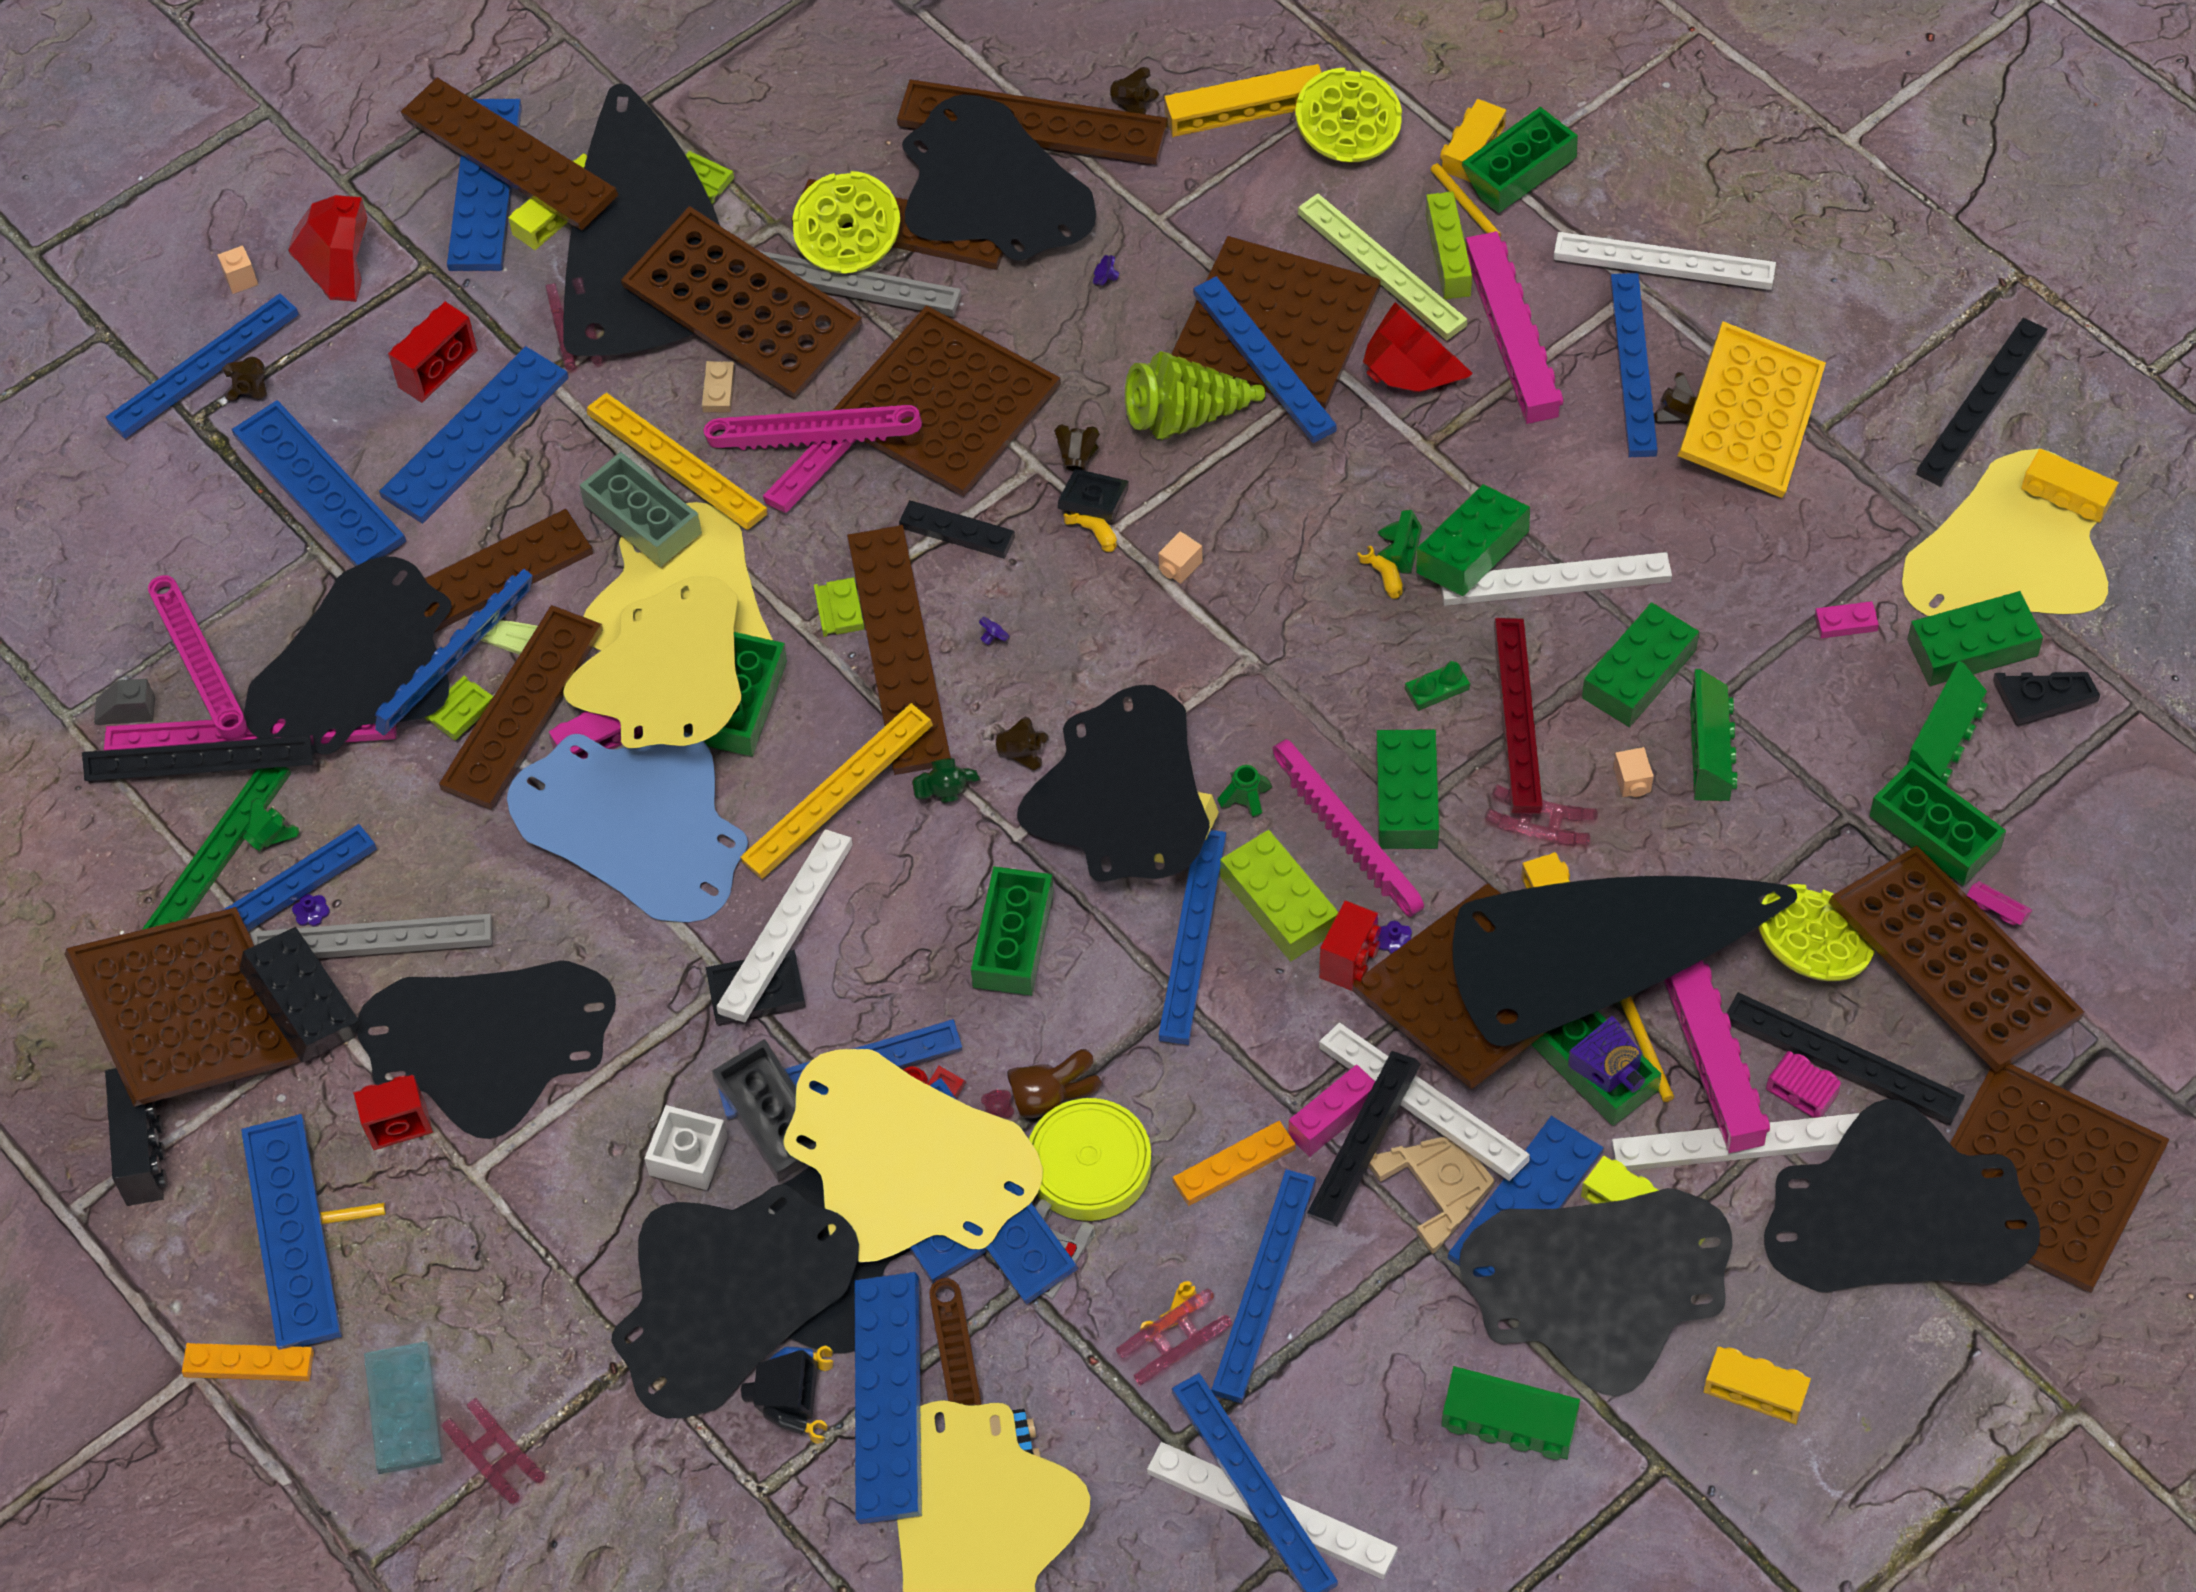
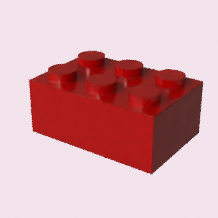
M445 301L438 308L434 309L419 326L414 327L406 338L396 344L388 355L398 388L423 403L469 360L478 349L469 316Z

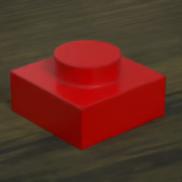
M938 1065L927 1085H931L942 1078L957 1099L967 1082Z

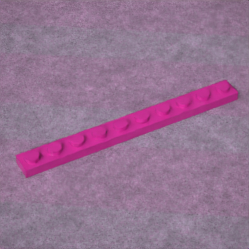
M279 719L273 725L270 732L277 734L286 721ZM212 720L106 726L104 750L258 738L250 732L248 727L243 735L238 738H223ZM228 720L224 727H233L237 724L238 720ZM376 724L362 725L355 729L345 742L396 739L397 724L385 736L375 730ZM329 729L322 737L321 743H329L336 734V730Z

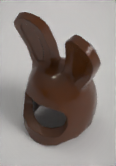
M1080 1049L1056 1067H1052L1049 1064H1038L1009 1069L1007 1077L1012 1087L1020 1116L1026 1119L1041 1117L1053 1108L1061 1105L1063 1100L1089 1098L1095 1094L1103 1084L1097 1075L1069 1083L1091 1068L1093 1064L1091 1052L1087 1049Z

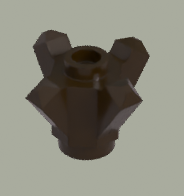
M1140 67L1126 78L1115 80L1110 88L1111 99L1118 104H1122L1129 112L1146 114V109L1144 108L1146 102L1159 96V92L1156 89H1151L1146 82V79L1151 76L1150 69L1148 67Z
M248 357L243 361L227 363L222 367L226 377L232 378V385L224 393L227 401L235 400L239 394L251 395L260 400L267 395L264 382L265 366L260 359Z
M1677 372L1674 377L1677 384L1673 389L1668 387L1662 395L1660 402L1663 403V407L1657 409L1654 413V418L1658 422L1689 421L1696 396L1684 373Z
M1058 425L1054 432L1062 454L1063 468L1068 471H1074V469L1085 471L1088 460L1099 448L1096 443L1100 435L1098 429L1092 426L1087 427L1086 430L1079 428L1069 430V427L1066 425Z
M1025 716L1010 729L997 734L996 749L1000 756L1012 758L1026 767L1036 770L1042 766V759L1037 756V750L1041 749L1042 743H1046L1048 734L1044 731L1035 732L1031 719Z

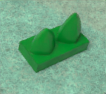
M1413 510L1401 511L1399 521L1390 523L1378 531L1381 537L1394 541V544L1385 547L1377 556L1380 555L1396 564L1400 573L1412 572L1422 526Z
M1449 661L1445 667L1405 683V691L1417 711L1470 690V682L1463 673L1462 667L1454 661Z

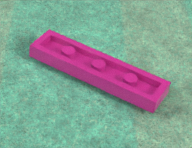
M846 439L843 440L842 444H839L836 440H832L831 444L821 441V444L817 445L814 442L763 495L765 503L787 513L853 443H849Z

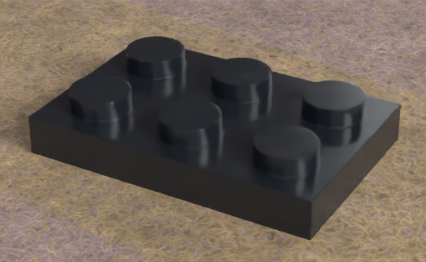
M795 950L788 951L748 1018L806 1007ZM745 959L705 967L716 1025L738 1021L718 1014L716 1006Z

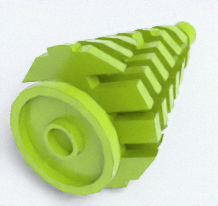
M1159 351L1152 357L1151 363H1134L1130 367L1125 383V406L1128 419L1134 429H1153L1152 434L1157 439L1162 438V441L1170 438L1175 433L1179 435L1190 428L1195 427L1196 429L1205 422L1214 421L1217 416H1226L1233 414L1235 409L1241 410L1246 408L1250 400L1262 401L1265 398L1266 392L1262 385L1250 386L1244 379L1238 377L1233 379V376L1221 372L1219 374L1213 368L1206 366L1205 369L1199 363L1193 361L1191 363L1185 358Z

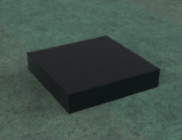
M1074 469L1058 499V509L1112 521L1128 491L1129 481Z

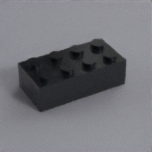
M296 927L243 951L239 967L240 971L302 1063L355 1038L359 1023L358 1018Z
M763 1039L712 1070L714 1082L777 1181L779 1182L807 1165L789 1155L784 1146L785 1133L795 1112L796 1086L767 1041ZM799 1135L796 1139L797 1143L812 1150L816 1147V1142L804 1135Z
M117 1068L105 1070L113 1181L126 1206L164 1200L163 1188L168 1187L165 1169L161 1168V1161L166 1159L164 1144L159 1142V1134L164 1131L161 1115H157V1107L161 1106V1100L134 1107Z

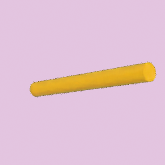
M1439 163L1434 164L1430 171L1449 192H1454L1455 199L1484 232L1497 231L1500 237L1501 233Z
M1632 997L1621 1000L1620 1003L1643 1056L1662 1073L1659 1093L1663 1102H1669L1674 1099V1094Z
M385 1203L320 1212L322 1224L386 1215Z

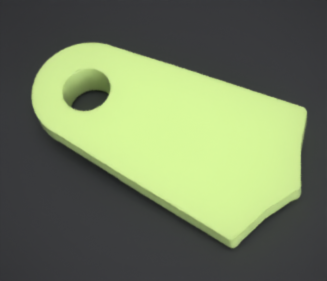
M500 620L481 641L520 655L538 626Z

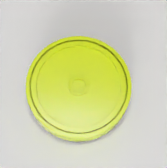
M1082 1098L1065 1102L1045 1114L1036 1124L1030 1135L1029 1141L1036 1149L1043 1168L1042 1182L1037 1196L1040 1200L1044 1199L1050 1203V1209L1062 1216L1082 1221L1102 1220L1115 1216L1133 1205L1142 1195L1148 1184L1152 1165L1149 1137L1138 1118L1119 1104L1097 1098Z

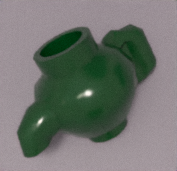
M946 758L932 761L933 770L929 773L923 772L921 775L914 777L912 785L916 799H927L934 794L936 797L941 798V802L958 800V794L962 793L967 782L979 781L980 777L977 770L960 768L956 766L955 758Z

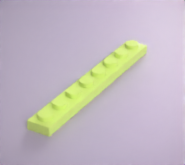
M1319 193L1298 207L1299 216L1370 276L1378 278L1381 281L1380 284L1445 340H1449L1467 326L1466 317Z

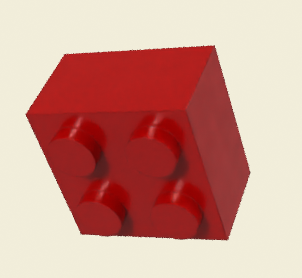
M1344 901L1320 947V979L1353 991L1355 980L1362 981L1363 976L1368 971V965L1366 964L1369 958L1374 959L1380 947V941H1377L1381 926H1378L1377 912L1349 901Z
M414 1075L398 1076L390 1082L380 1085H368L360 1091L353 1092L362 1128L373 1150L433 1133L426 1102Z

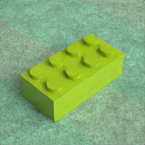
M1269 829L1220 859V878L1290 962L1324 941L1338 911Z

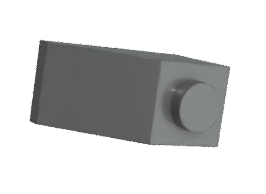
M148 679L118 680L96 698L95 725L152 722L155 696Z

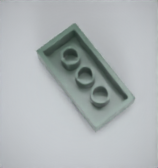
M622 452L618 453L580 484L584 506L660 567L702 533L698 513Z

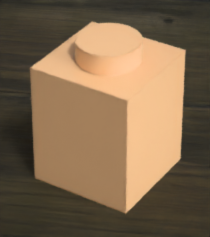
M243 245L217 255L232 294L258 285L252 264Z
M1181 531L1158 553L1159 570L1169 579L1173 578L1180 584L1203 562L1202 545Z
M1645 748L1615 752L1613 769L1622 798L1628 796L1640 797L1651 792L1654 776Z

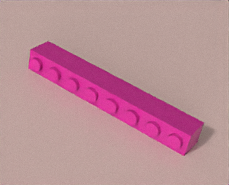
M1497 231L1466 237L1465 246L1472 277L1526 424L1559 417V407L1563 405L1562 393L1560 389L1555 388L1554 371L1552 367L1548 368L1546 364L1547 354L1545 347L1539 345L1538 328L1536 325H1532L1530 321L1531 310L1529 304H1524L1522 285L1520 282L1516 283L1514 264L1507 259L1508 249L1506 242L1500 240Z
M1703 960L1665 979V986L1728 1153L1764 1146L1766 1134L1770 1132L1768 1117L1766 1114H1761L1758 1091L1756 1088H1751L1748 1065L1741 1062V1050L1738 1039L1732 1038L1729 1016L1721 1010L1720 992L1718 988L1713 989L1711 984V969L1708 963L1704 964Z

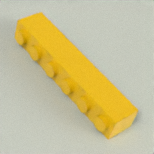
M1319 64L1303 66L1164 96L1165 116L1168 118L1172 137L1295 112L1301 90L1309 80L1322 73Z

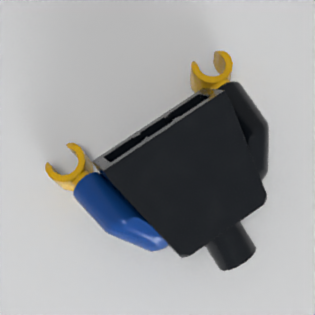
M822 1346L817 1352H813L811 1348L784 1347L769 1358V1360L760 1362L757 1365L755 1382L742 1384L741 1397L743 1401L753 1402L754 1407L763 1413L764 1418L778 1427L801 1435L804 1432L809 1433V1438L812 1442L816 1444L823 1443L825 1437L816 1435L813 1430L820 1428L827 1431V1424L822 1420H816L810 1424L807 1423V1419L813 1418L817 1368L822 1371L832 1369L833 1361L822 1359V1357H832V1349L828 1346Z

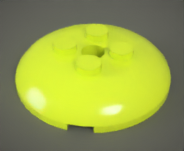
M1335 68L1316 75L1305 84L1297 99L1295 116L1301 135L1314 150L1330 159L1351 163L1373 159L1384 153L1395 142L1401 129L1402 109L1395 92L1381 78L1364 70H1361L1360 73L1345 71V68Z
M857 171L835 175V173L829 174L814 182L801 195L795 206L792 218L794 240L803 256L820 269L843 274L862 271L879 262L892 248L900 227L899 208L889 188L877 178ZM846 223H853V227L842 228Z
M1803 884L1788 885L1796 890V901L1758 926L1760 935L1767 948L1782 964L1800 975L1815 980L1843 981L1853 978L1866 969L1874 954L1872 946L1828 903L1833 893L1824 889L1819 893L1806 889V885ZM1773 891L1766 895L1761 904H1769L1780 899V897Z

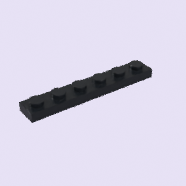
M1394 1051L1390 1052L1307 1212L1312 1218L1336 1227L1338 1226L1421 1066V1063L1416 1058Z

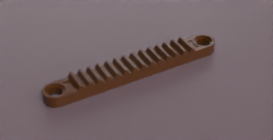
M941 1278L932 1284L929 1296L947 1398L950 1402L967 1406L982 1405L961 1289L954 1280ZM943 1289H949L954 1293V1297L951 1301L941 1302L937 1299V1294Z

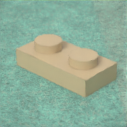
M706 361L702 400L703 412H731L735 373L734 362Z

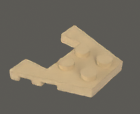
M1445 1136L1422 1141L1421 1145L1407 1148L1399 1146L1391 1148L1389 1152L1380 1154L1375 1152L1369 1164V1168L1379 1182L1408 1167L1440 1210V1214L1419 1225L1416 1232L1432 1254L1437 1252L1494 1186V1179L1480 1160Z

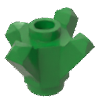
M1241 765L1235 771L1230 772L1232 777L1231 783L1217 800L1221 808H1230L1235 802L1245 805L1252 817H1258L1263 813L1259 794L1261 792L1265 793L1273 786L1269 779L1259 774L1253 766Z
M256 798L251 801L248 826L245 828L246 833L242 836L250 845L261 852L264 847L268 848L271 844L298 836L299 828L293 824L284 825L283 823L286 818L273 807L268 811L263 807V802Z

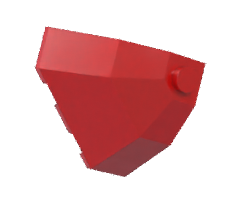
M334 195L312 203L293 231L288 249L289 254L303 266L304 271L315 283L317 282L330 300L357 301L362 279L356 259L368 219L362 197Z
M1397 303L1390 307L1370 339L1363 359V363L1369 367L1366 373L1375 382L1379 383L1382 380L1388 386L1418 392L1465 379L1473 374L1455 355L1448 351Z

